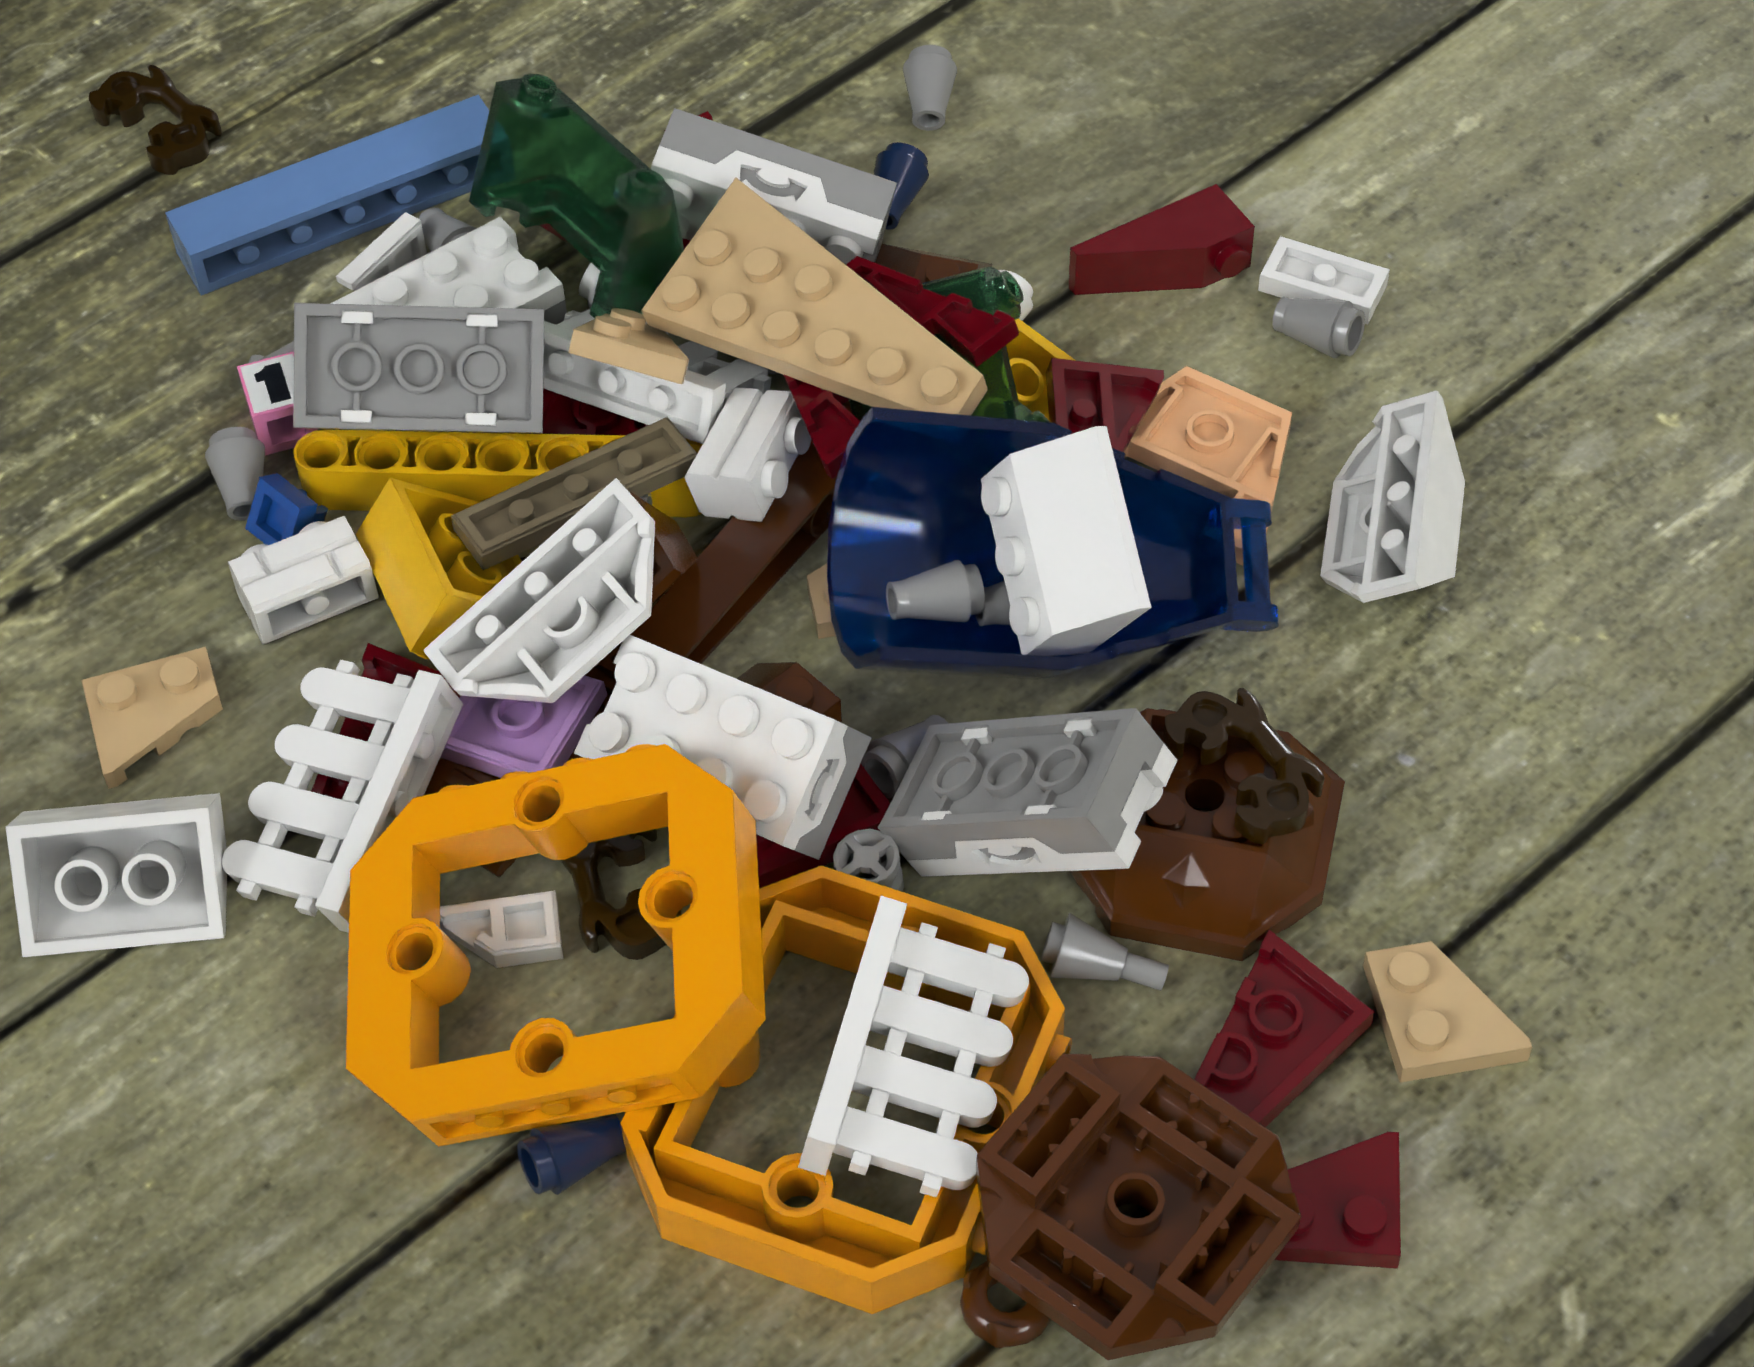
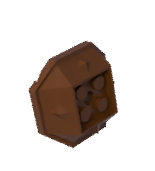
M1150 708L1141 711L1140 714L1164 743L1165 716L1174 714L1176 711ZM1275 730L1295 753L1305 756L1319 767L1325 778L1323 791L1320 797H1316L1308 790V813L1306 823L1301 829L1293 833L1270 837L1264 844L1254 843L1242 836L1234 826L1236 807L1238 806L1236 804L1237 788L1242 780L1257 773L1264 774L1272 780L1276 779L1274 769L1249 741L1233 735L1228 736L1226 754L1216 762L1207 765L1200 763L1201 748L1186 743L1184 745L1183 757L1177 759L1166 787H1163V794L1160 800L1151 809L1145 811L1139 821L1135 834L1141 840V843L1130 868L1070 871V873L1095 906V913L1110 936L1243 961L1260 949L1268 930L1278 934L1322 905L1345 781L1289 732ZM1244 805L1249 808H1254L1252 805ZM1203 808V809H1208V810H1210V811H1208V812H1203V811H1198V810H1195V809Z
M1063 1053L976 1157V1176L989 1275L1107 1360L1215 1337L1298 1230L1302 1217L1295 1193H1292L1288 1169L1278 1136L1163 1058L1156 1056L1123 1055L1092 1059L1091 1054ZM1125 1204H1136L1146 1209L1150 1215L1144 1218H1130L1122 1214L1118 1207Z

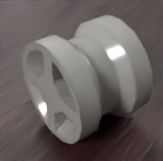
M863 829L846 835L837 844L833 854L835 870L859 877L860 872L867 873L868 875L873 874L874 878L862 879L903 892L904 879L902 868L900 867L899 849L892 837L884 835L879 830Z

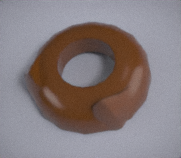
M987 1261L966 1272L963 1279L960 1307L964 1321L976 1336L1000 1349L1027 1344L1044 1332L1051 1319L1029 1303L1022 1309L1010 1313L993 1307L988 1300L987 1292L993 1285L999 1282L989 1275Z

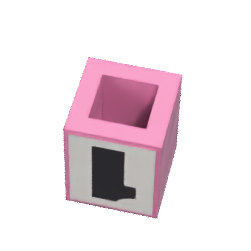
M294 351L237 366L257 439L265 446V456L295 448L297 441L304 435L318 430L293 428Z

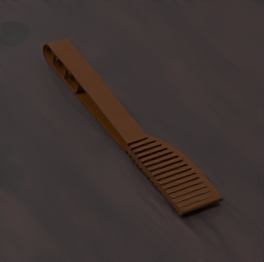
M852 399L843 404L848 411L871 431L876 446L832 480L827 475L811 439L807 452L797 455L788 472L786 492L781 498H774L763 521H746L733 517L698 556L699 560L653 606L651 616L630 635L702 664L897 455L911 432L913 422ZM621 643L585 674V676L604 681L607 691V697L594 718L604 712L616 685L614 674L616 664L613 662ZM573 751L572 754H571V756L569 757V759H568L567 761H569V760H571V759L583 758V757H581V756H579V755H577V754H574V751ZM441 758L424 795L438 793L440 789L449 785L470 786L500 778ZM517 858L481 865V867L495 876L501 877Z

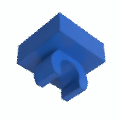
M278 473L261 476L258 480L245 529L264 544L271 545L299 534L310 523L325 521L328 508L324 505L318 506L315 501L307 496L305 490L296 488Z

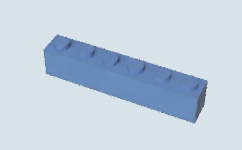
M476 95L167 211L165 214L176 253L200 295H204L394 222L405 212L412 215L512 176L507 139L480 96Z

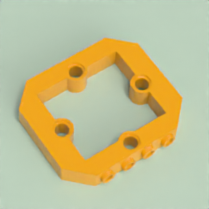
M651 744L636 745L629 748L625 753L597 759L575 758L559 767L531 773L525 771L510 772L498 780L470 786L449 785L440 789L438 793L414 797L350 870L346 1069L438 1147L530 1130L537 1127L557 1125L701 1098L766 1020L756 821L731 788L666 744L657 746ZM668 827L670 865L658 869L646 879L639 893L638 905L643 918L673 951L675 1018L579 1037L562 1021L555 1018H539L529 1022L517 1032L510 1045V1050L439 1064V1007L451 1003L462 994L469 982L471 973L469 958L440 929V874L538 853L551 860H566L579 854L591 842ZM690 905L686 912L676 917L683 907ZM563 1056L555 1068L547 1071L552 1062Z
M822 865L759 888L764 994L786 950L857 974L880 896L907 903L901 924L902 928L918 932L921 922L938 927L935 938L983 953H986L989 943L1006 948L1003 959L1021 965L1028 974L1029 985L1024 998L1019 1004L1013 1007H1000L990 1004L987 1015L988 1018L1004 1023L1013 1035V1045L1007 1059L1002 1064L994 1067L980 1065L975 1079L989 1084L995 1091L997 1097L996 1108L991 1119L986 1124L997 1128V1130L1063 1053L1070 1054L1072 1038L1064 1036L1065 1007L1024 931ZM887 972L883 985L901 991L905 977ZM925 983L921 984L918 995L969 1012L973 1001L971 997ZM758 1030L703 1097L626 1111L620 1122L627 1159L661 1238L870 1314H875L964 1278L975 1253L986 1256L977 1176L974 1182L965 1189L952 1190L941 1186L937 1198L925 1194L912 1225L834 1198V1185L830 1170L827 1169L826 1176L798 1168L802 1153L784 1155L774 1161L765 1173L691 1148L719 1087L727 1088L740 1085L750 1079L758 1069L761 1058ZM958 1124L954 1139L971 1145L979 1153L997 1130L988 1134H979L969 1130L971 1127ZM795 1196H807L814 1200L809 1205L800 1208L789 1207L784 1204L785 1201Z

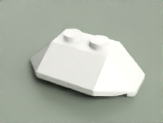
M1437 390L1382 406L1372 421L1375 427L1357 444L1333 482L1320 576L1327 584L1363 603L1421 589L1455 577L1465 479L1444 401Z
M615 478L423 650L424 653L460 696L554 703L651 616L655 537L654 519L621 482Z

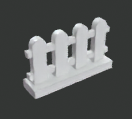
M591 308L580 313L572 310L565 314L564 321L561 323L553 324L544 321V389L646 425L668 417L684 438L700 444L704 443L734 387L759 389L763 394H765L766 390H770L771 377L767 376V368L742 359H736L731 363H727L717 359V350L693 341L678 346L689 358L683 384L568 353L573 329L595 319L596 316H601L605 313L610 314V311Z
M341 659L336 670L321 667L313 669L305 675L301 682L300 690L305 700L317 710L310 727L300 724L289 725L282 729L275 739L276 753L287 765L292 767L284 784L264 782L258 785L251 792L248 800L250 811L260 822L266 824L258 843L249 840L236 841L225 850L222 856V867L233 880L239 883L236 891L242 897L257 901L261 890H266L295 898L297 901L294 907L300 913L315 917L319 909L340 931L349 933L350 870L412 798L425 794L463 706V702L442 675L418 670L415 679H413L411 676L397 673L393 684L358 676L360 669L356 664ZM339 716L375 724L368 741L332 733ZM317 773L348 781L349 784L342 799L307 791L306 789L313 774ZM292 831L322 839L323 843L316 858L280 849L287 832Z
M880 896L798 1168L826 1176L832 1154L835 1153L851 1158L848 1171L866 1176L869 1164L922 1180L919 1193L937 1198L941 1186L952 1190H962L969 1187L976 1178V1157L978 1153L971 1145L954 1139L958 1124L972 1128L981 1127L988 1123L993 1115L997 1104L995 1091L986 1082L971 1078L973 1066L976 1063L987 1067H994L1002 1064L1007 1059L1013 1045V1035L1004 1023L988 1018L987 1015L990 1004L1000 1007H1013L1019 1004L1028 988L1029 977L1021 965L1003 959L1005 947L989 943L986 953L935 938L938 927L921 922L918 932L902 928L901 924L907 903ZM887 972L905 977L901 991L883 985ZM921 984H929L973 998L970 1012L918 996ZM869 1031L888 1036L884 1050L865 1045ZM908 1042L957 1057L953 1072L901 1056L904 1043ZM851 1091L870 1097L865 1112L847 1106ZM887 1102L940 1118L936 1133L884 1118L883 1115Z

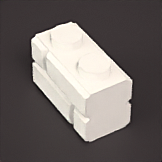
M734 387L684 477L699 512L705 517L729 519L733 515L739 520L762 522L774 498H781L784 495L788 486L789 470L797 455L805 454L811 443V437L791 392L766 390L765 394H763L759 389Z
M345 516L329 522L317 521L310 523L299 534L271 545L258 544L252 546L241 557L228 561L238 597L249 619H251L262 645L379 598L369 559L359 541H357Z

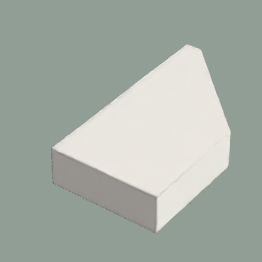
M405 212L336 276L337 282L356 291L426 255L427 250L421 220Z
M555 890L440 906V929L447 936L496 968L564 959Z

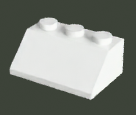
M1095 426L1011 453L981 478L982 506L990 517L996 543L995 561L999 572L1004 577L1010 602V625L1018 637L1022 658L1089 654L1152 608L1107 426Z
M220 793L24 811L6 826L22 957L210 940L225 937L227 873L222 867V856L227 847Z

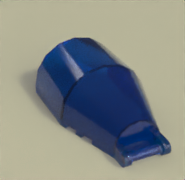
M872 407L863 416L848 441L835 483L828 527L827 583L831 621L841 653L855 669L1032 680L1057 677L1217 629L1251 632L1272 630L1279 626L1277 605L1271 604L1266 527L1272 524L1271 505L1266 501L1230 498L1164 469L1154 472L1125 460L1126 453L1112 448L1152 608L1090 653L1058 656L1022 655L1018 637L1013 632L1011 625L993 624L980 626L975 615H970L968 622L911 618L893 620L887 606L886 586L888 582L900 581L955 560H960L963 565L975 564L980 571L984 587L1004 581V577L999 572L995 561L996 543L990 517L982 506L981 478L1009 454L1070 435L1072 431L1055 423ZM1234 529H1241L1246 601H1238Z

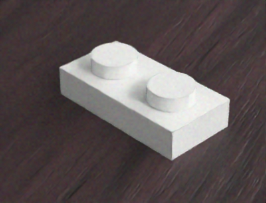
M1280 236L1260 274L1258 291L1280 298L1350 301L1354 309L1364 312L1365 324L1368 325L1387 287L1390 269Z

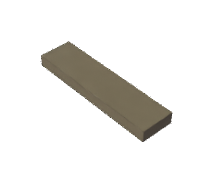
M665 417L451 515L453 530L482 570H486L545 542L615 478L628 491L638 497H642L685 477L697 453L670 419Z

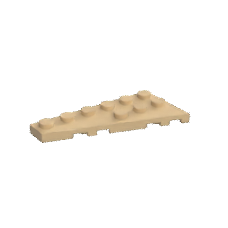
M736 177L641 310L647 325L956 438L988 390L982 373Z

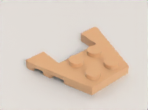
M1186 366L1162 382L1155 399L1119 460L1117 467L1125 457H1130L1229 502L1228 507L1208 533L1207 550L1256 572L1261 563L1290 432L1292 412Z

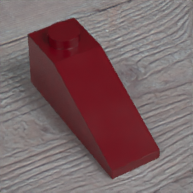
M1215 184L1070 247L1069 289L1074 295L1204 288L1224 278L1234 277L1242 270L1251 267L1255 226L1223 190Z

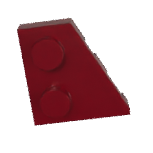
M1051 358L1046 371L1050 440L1095 426H1107L1117 466L1160 389L1164 379V370Z
M1386 1132L1288 1169L1292 1193H1295L1302 1217L1298 1230L1275 1260L1398 1269L1401 1257L1399 1132Z

